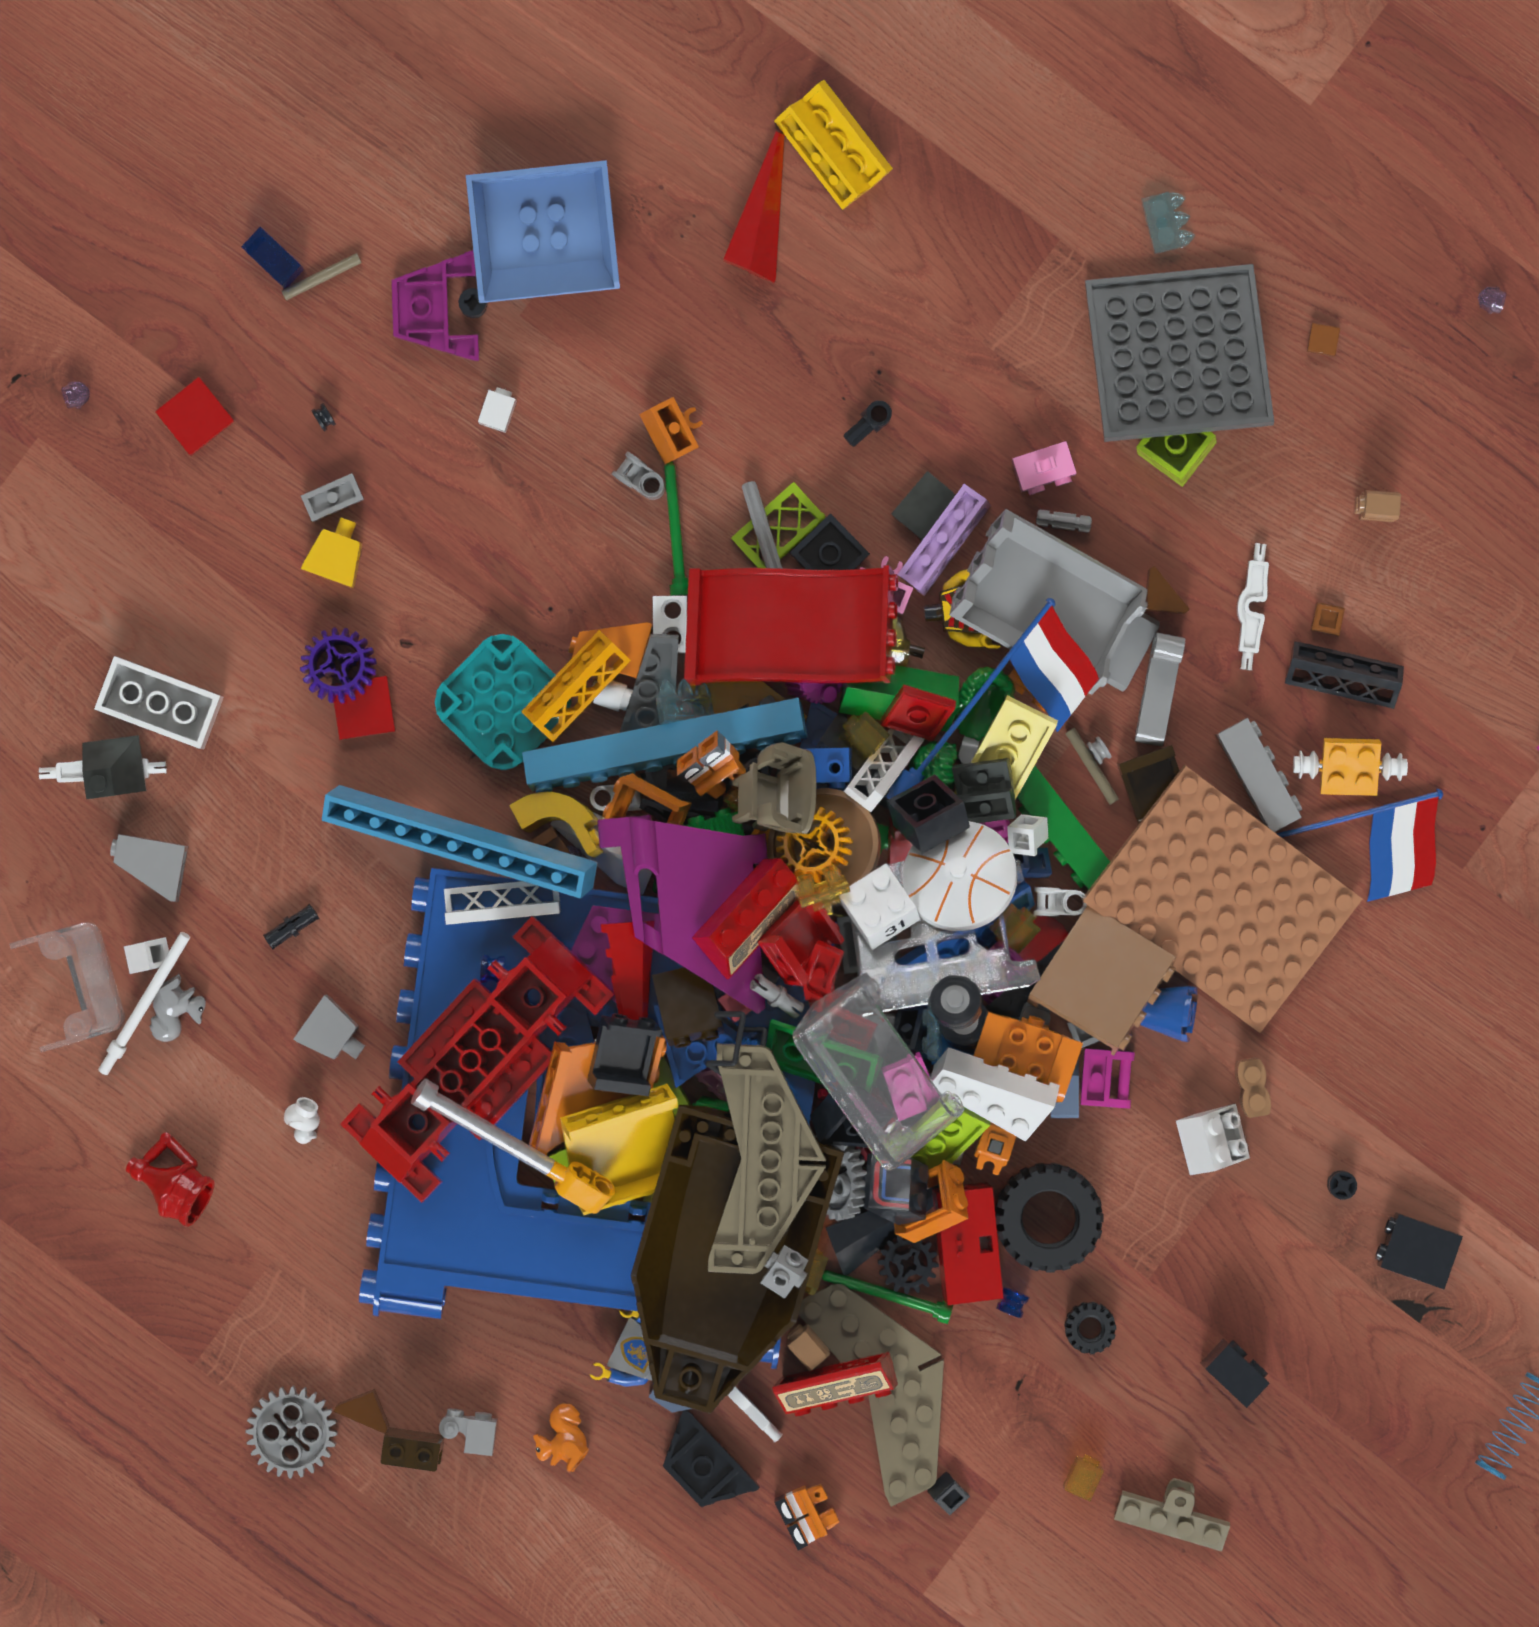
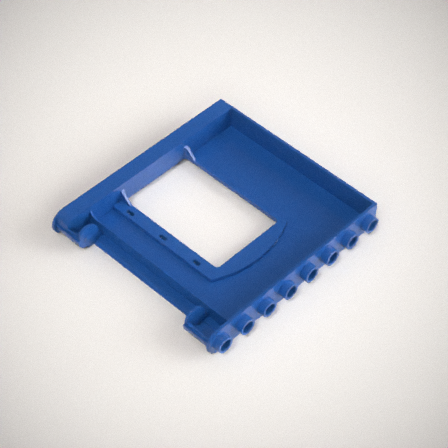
M431 868L430 879L415 878L411 910L425 912L422 935L408 933L404 967L418 968L415 991L400 990L396 1017L397 1023L410 1024L407 1047L393 1045L389 1068V1079L403 1080L402 1090L415 1078L398 1063V1060L473 979H477L492 993L500 981L487 969L492 965V962L497 960L502 967L509 971L530 955L513 936L531 916L446 925L444 889L518 882L520 880L443 868ZM530 886V887H525V888H526L529 892H531V891L534 889L535 886ZM539 886L533 893L542 902L554 901L553 890ZM512 888L505 898L516 905L521 904L528 895L520 888ZM500 889L497 891L501 895H503L507 889ZM592 889L581 899L559 892L561 912L559 914L534 917L571 951L593 905L626 910L631 909L628 893ZM491 890L483 891L477 898V901L484 907H493L499 900V897ZM469 892V894H470L473 898H474V897L477 895V893H478V892ZM462 893L451 894L452 911L464 910L471 902ZM640 895L642 912L659 914L658 897ZM530 897L526 903H536V901ZM503 900L498 904V906L508 905ZM473 903V905L469 909H475L480 907ZM653 949L647 1018L655 1020L659 1026L653 1006L658 1004L652 975L683 968V966ZM532 989L528 994V1000L531 1004L537 1005L541 1000V995L536 989ZM612 999L597 1015H594L585 1006L590 1026L599 1027L602 1015L611 1017L614 1013L619 1014L617 1004ZM808 1000L804 1002L802 1013L794 1008L795 1012L799 1014L797 1018L793 1019L790 1015L785 1014L777 1020L822 1036V1027L814 1019L813 1016L815 1014ZM757 1033L750 1040L755 1039L760 1044L762 1033ZM782 1071L795 1088L798 1095L796 1100L810 1126L815 1082ZM528 1090L495 1124L498 1128L521 1141ZM416 1114L413 1118L415 1128L421 1130L425 1126V1119L420 1114ZM459 1124L440 1142L450 1152L446 1159L441 1162L431 1152L423 1160V1163L443 1182L422 1203L377 1162L374 1191L388 1192L385 1215L371 1213L366 1246L380 1248L378 1270H363L359 1293V1303L373 1304V1316L379 1317L380 1311L442 1319L447 1286L638 1311L631 1272L651 1202L630 1200L621 1205L602 1209L596 1214L583 1215L577 1205L560 1196L556 1189L527 1186L518 1183L519 1159L483 1138L478 1140L469 1130ZM542 1201L550 1204L558 1203V1210L542 1208ZM629 1213L640 1216L646 1215L645 1221L628 1219ZM781 1338L760 1361L771 1363V1369L777 1370Z

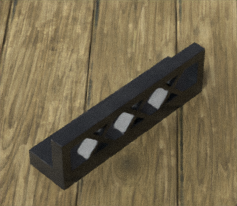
M1294 641L1285 684L1394 709L1403 684L1404 666ZM1295 668L1307 670L1310 674L1305 678L1293 676ZM1327 675L1333 676L1338 682L1327 684L1321 678ZM1359 682L1365 688L1357 691L1351 689L1349 684ZM1382 688L1393 690L1391 698L1379 696L1376 691Z

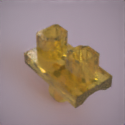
M836 865L822 869L825 881L814 884L811 874L798 876L796 878L798 890L795 893L801 908L812 905L814 911L825 908L827 915L833 914L831 906L841 903L839 895L851 892L845 876L841 875Z

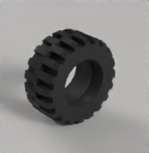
M1038 1163L1029 1168L1025 1167L1007 1181L1004 1189H1001L998 1195L999 1199L995 1205V1216L999 1239L1007 1252L1017 1262L1032 1270L1055 1273L1056 1270L1065 1271L1071 1269V1266L1083 1262L1089 1252H1093L1098 1238L1100 1239L1104 1214L1102 1213L1100 1198L1090 1182L1083 1175L1068 1166L1065 1167L1058 1163ZM1055 1191L1061 1193L1070 1200L1074 1207V1227L1065 1239L1057 1243H1040L1031 1238L1023 1226L1022 1214L1024 1207L1031 1197L1040 1192Z

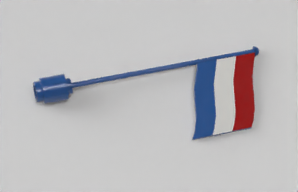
M1046 599V605L917 770L912 767L909 771L904 768L889 788V792L885 796L886 798L890 799L925 779L921 773L1009 660L1024 686L1045 709L1047 714L1058 720L1055 728L1056 732L1060 730L1099 680V677L1088 656L1065 630L1053 608L1055 607L1054 599Z
M1436 789V792L1276 834L1283 838L1373 814L1369 839L1371 880L1366 902L1432 885L1436 868L1435 820L1438 799L1440 800L1443 797V791Z

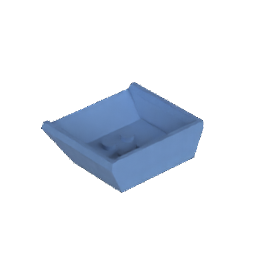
M607 160L466 175L479 303L620 289Z

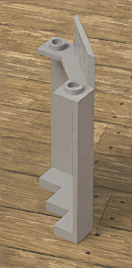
M1005 509L987 531L985 536L989 538L984 549L981 552H976L967 572L970 575L963 587L957 588L952 599L949 615L1011 650L1046 605V599L1052 598L1055 600V607L1053 608L1065 630L1088 656L1099 677V680L1088 693L1092 695L1099 687H1104L1107 683L1123 692L1133 678L1160 625L1158 620L1144 613L1148 605L1146 602L1148 589Z

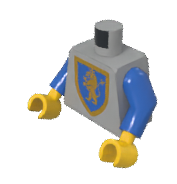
M619 1309L620 1314L629 1319L606 1365L610 1369L607 1370L601 1363L595 1362L592 1365L600 1366L602 1373L599 1376L589 1375L594 1380H600L604 1377L607 1382L624 1387L645 1385L648 1380H652V1376L649 1370V1361L646 1346L644 1345L638 1311L631 1310L625 1312L623 1309Z

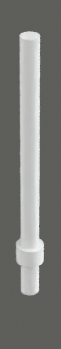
M180 932L117 1039L111 1041L107 1048L108 1054L98 1069L100 1073L108 1075L117 1059L122 1058L127 1049V1042L188 943L190 936L187 933Z

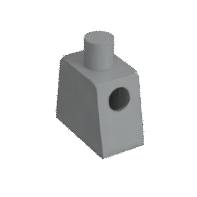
M328 995L323 996L293 1039L332 1059H336L342 1050L354 1059H357L365 1047L364 1044L352 1037L359 1027L358 1024Z

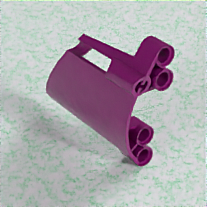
M651 815L597 820L600 848L621 847L635 937L706 980L756 1014L766 1008L765 998L750 989L752 980L759 984V981L754 977L757 974L763 975L760 946L730 979H726L692 937L754 870L753 864L760 863L763 859H768L766 834L741 836L651 821ZM644 868L651 870L656 876L661 932L642 921L638 873Z

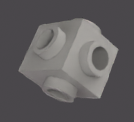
M784 1245L778 1254L773 1252L764 1265L768 1269L761 1284L785 1298L793 1286L799 1288L806 1278L807 1273L804 1272L808 1260Z

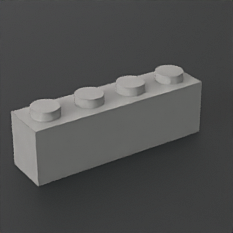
M1245 718L1217 733L1216 737L1262 822L1273 832H1276L1300 819L1299 811L1302 810V807L1296 796L1290 797L1285 788L1289 783L1281 770L1277 772L1272 764L1276 759L1268 745L1263 747L1258 737L1262 736L1258 725L1255 721L1250 722L1248 718Z

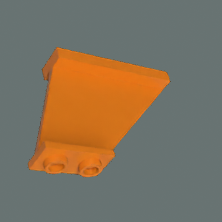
M663 1035L661 1037L656 1036L647 1075V1081L651 1085L650 1089L659 1080V1062L666 1052L667 1043ZM554 1042L529 1146L545 1155L564 1142L561 1117L633 1095L594 1090L588 1082L587 1078L596 1042L570 1047L566 1043Z

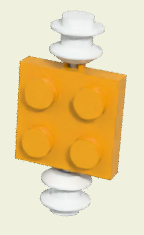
M1324 738L1322 759L1318 758L1315 751H1312L1310 756H1304L1302 751H1299V756H1294L1293 773H1298L1299 779H1301L1303 773H1309L1311 779H1314L1319 769L1321 771V794L1377 796L1379 773L1382 771L1386 781L1389 780L1391 775H1396L1398 780L1401 781L1402 775H1407L1408 762L1407 759L1402 758V753H1399L1397 758H1391L1390 754L1386 753L1382 761H1380V739Z

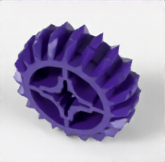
M334 627L331 631L332 636H328L326 631L323 630L321 635L324 639L321 641L315 636L312 637V641L315 644L314 648L310 645L305 646V650L310 653V656H301L302 662L308 664L300 667V671L307 674L303 681L305 684L312 683L309 687L311 693L319 690L317 696L321 700L328 694L329 703H333L336 695H338L340 703H345V695L348 694L353 701L356 699L354 691L358 689L360 694L363 695L365 693L364 688L361 686L363 683L368 686L372 685V681L367 678V675H376V670L369 667L377 664L375 658L369 657L374 653L372 647L365 648L368 644L367 639L359 640L360 635L356 631L349 637L348 628H344L341 635H339L337 628ZM335 645H347L354 648L357 652L354 654L350 652L340 654L337 652ZM326 650L328 659L326 663L320 666L321 669L317 670L318 659ZM334 654L336 658L340 660L342 663L341 670L344 676H342L341 673L337 671L335 668L336 661L333 656ZM361 661L358 674L350 682L349 671L357 665L356 662ZM325 676L326 678L337 677L340 679L342 686H330L319 679Z

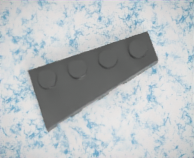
M650 634L619 733L674 722L679 635Z

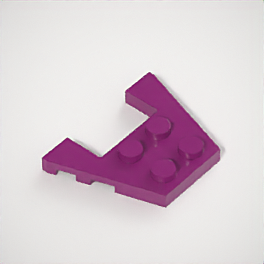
M473 250L454 258L446 259L430 267H425L392 279L393 336L395 338L469 360L479 361V336H449L447 278L476 277Z
M593 905L571 952L614 992L611 980L613 975L612 958H608L605 951L610 947L608 935L601 932L600 924L632 922L631 910ZM642 912V921H655L654 929L661 932L659 914Z

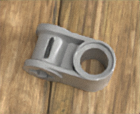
M627 451L625 460L618 470L613 471L611 475L647 499L656 500L662 497L666 486L662 477L647 467L648 465ZM650 479H656L660 483L659 490L655 493L645 491V484Z

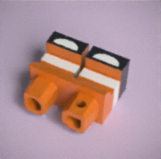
M718 730L699 743L698 747L695 746L677 760V776L682 781H689L693 784L700 796L707 793L714 799H717L726 790V784L722 780L728 777L733 782L734 779L746 773L745 767L739 761V752Z
M822 1484L806 1488L804 1485L774 1499V1503L785 1525H787V1529L798 1551L808 1546L814 1540L828 1535L827 1530L839 1523V1518L833 1507L819 1514L815 1506L828 1499Z

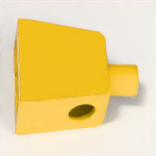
M340 518L335 533L323 529L302 564L301 569L354 588L362 549L361 542L351 539L356 523Z

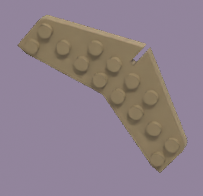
M718 1043L717 1060L732 1061L735 1044ZM741 1044L738 1062L735 1066H718L739 1146L741 1162L709 1254L708 1272L755 1274L763 1269L826 1165L799 1164V1160L826 1161V1158L772 1051L762 1045Z
M832 1284L804 1297L799 1311L800 1317L812 1328L841 1363L890 1351L898 1385L891 1390L892 1394L876 1398L875 1394L868 1395L884 1492L890 1506L892 1507L931 1488L937 1479L944 1359L919 1370L918 1366L940 1356L941 1353L845 1285Z

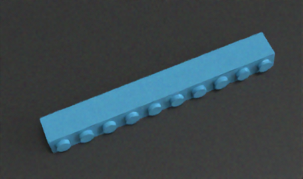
M793 698L522 752L526 782L532 792H551L554 787L574 788L579 786L580 782L591 780L593 783L606 781L607 777L615 775L623 777L631 773L635 774L636 771L641 770L648 772L659 771L666 765L673 764L677 766V760L695 746L698 747L699 743L717 730L734 746L739 755L745 753L747 749L757 748L758 750H763L775 743L796 744L801 742V739L808 738L803 706L799 698Z
M341 785L325 794L322 821L580 899L593 889L598 863L596 861Z

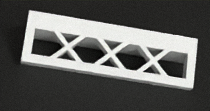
M890 728L844 792L869 812H872L925 739ZM892 735L897 736L906 745L895 746ZM881 753H890L892 762H883ZM869 769H878L880 778H871ZM855 785H866L869 796L866 797L857 790Z
M524 881L444 889L446 925L559 914L561 912L559 892L553 890L554 901L542 902L533 895L539 886ZM535 886L531 892L525 887ZM512 888H520L528 895L521 904L514 905L505 898ZM500 889H507L503 895H501L497 891ZM491 890L499 897V900L493 907H484L477 901V898L483 891ZM469 892H478L474 898L469 894ZM462 893L471 900L464 910L452 911L451 894ZM530 897L536 901V903L526 902L529 900ZM502 900L508 904L506 906H498ZM473 903L480 907L475 909H469L473 905Z

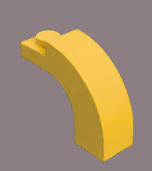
M538 792L525 796L509 805L522 830L531 833L548 822L565 821L573 828L587 855L595 858L604 853L599 846L597 830H591L592 827L598 824V818L581 802L561 793Z

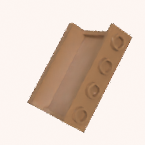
M1087 905L1034 986L1027 1003L1036 1008L1039 1004L1043 1005L1111 1047V1054L1114 1056L1119 1048L1124 1051L1132 1036L1128 1033L1132 1027L1136 1026L1138 1028L1147 1015L1143 1011L1148 1003L1153 1005L1161 993V990L1158 989L1163 980L1168 982L1176 969L1172 966L1175 956L1112 917H1103Z

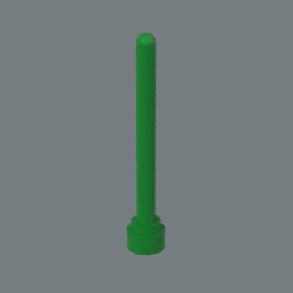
M669 462L664 465L674 570V579H672V584L669 585L670 596H688L689 580L685 578L675 464Z
M830 1270L823 1271L821 1275L824 1281L842 1284L859 1292L933 1314L932 1317L938 1318V1322L947 1325L954 1306L947 1305L944 1300L943 1302L937 1301V1303L930 1302Z

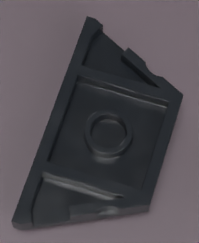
M683 1410L663 1463L666 1471L700 1507L714 1504L717 1501L731 1499L747 1492L757 1491L760 1485L689 1410Z

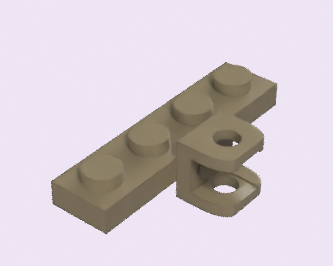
M1177 1478L1171 1479L1163 1496V1502L1122 1490L1114 1513V1520L1218 1551H1222L1230 1529V1522L1192 1511L1195 1503L1194 1484Z

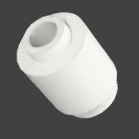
M612 680L594 699L593 703L618 712L620 709L626 711L633 690L627 688L626 684Z

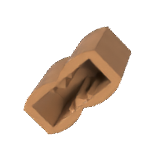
M1365 490L1359 497L1355 498L1354 514H1359V520L1394 522L1400 516L1401 493Z
M1256 1057L1237 1060L1235 1064V1078L1241 1087L1239 1100L1242 1111L1249 1118L1269 1115L1271 1099L1264 1087L1266 1071L1263 1063Z
M799 1323L787 1334V1346L808 1371H812L830 1354V1349L808 1324L802 1326Z

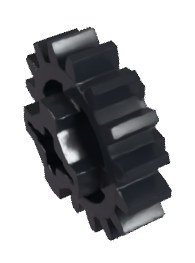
M896 1234V1242L888 1239L889 1248L880 1249V1252L885 1257L877 1260L878 1264L884 1265V1268L879 1270V1274L888 1276L884 1281L886 1285L892 1282L895 1283L894 1291L896 1292L900 1287H904L905 1294H908L910 1288L914 1287L915 1291L919 1293L920 1284L929 1287L927 1278H936L932 1268L939 1267V1263L932 1261V1258L937 1256V1252H929L932 1245L930 1241L925 1244L922 1243V1240L913 1243L907 1239H902L901 1236ZM910 1245L905 1251H896L900 1246ZM920 1250L926 1255L927 1266L918 1259ZM913 1255L912 1260L915 1266H909L904 1271L902 1259L908 1260ZM889 1260L897 1264L898 1271L896 1277L890 1270ZM915 1274L921 1276L916 1280L907 1281L909 1276Z

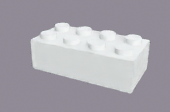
M114 656L94 709L196 748L205 749L224 697Z

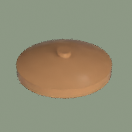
M819 788L816 789L815 812H817L819 807H823L826 810V814L829 811H833L836 813V818L841 817L845 821L842 827L850 829L849 834L845 837L853 839V843L846 845L845 848L852 850V855L844 854L843 858L848 861V865L845 866L840 863L837 867L841 869V874L838 875L831 871L832 880L830 881L826 880L822 875L820 884L815 883L813 878L807 884L803 882L802 876L798 880L799 895L802 897L818 898L822 902H833L840 900L839 892L875 870L880 857L881 839L878 825L871 812L844 791ZM812 824L807 834L811 833L815 827H819L820 824ZM770 828L767 846L769 859L780 858L784 855L778 853L776 847L783 845L782 842L777 840V836H785L786 832ZM830 829L828 831L827 846L833 851L835 838ZM805 839V842L810 844L811 848H818L821 851H824V849L819 846V843H815L813 841L810 842ZM796 840L794 852L799 862L802 845ZM819 857L813 864L810 863L809 867L819 866L829 858Z

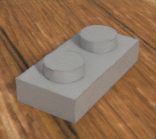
M353 473L301 495L312 522L364 500Z

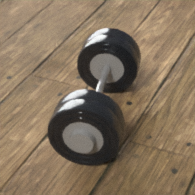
M962 975L944 977L935 984L931 991L930 1008L939 1022L941 1033L949 1045L959 1050L975 1049L988 1014L987 1008L983 1005L980 990L968 977Z

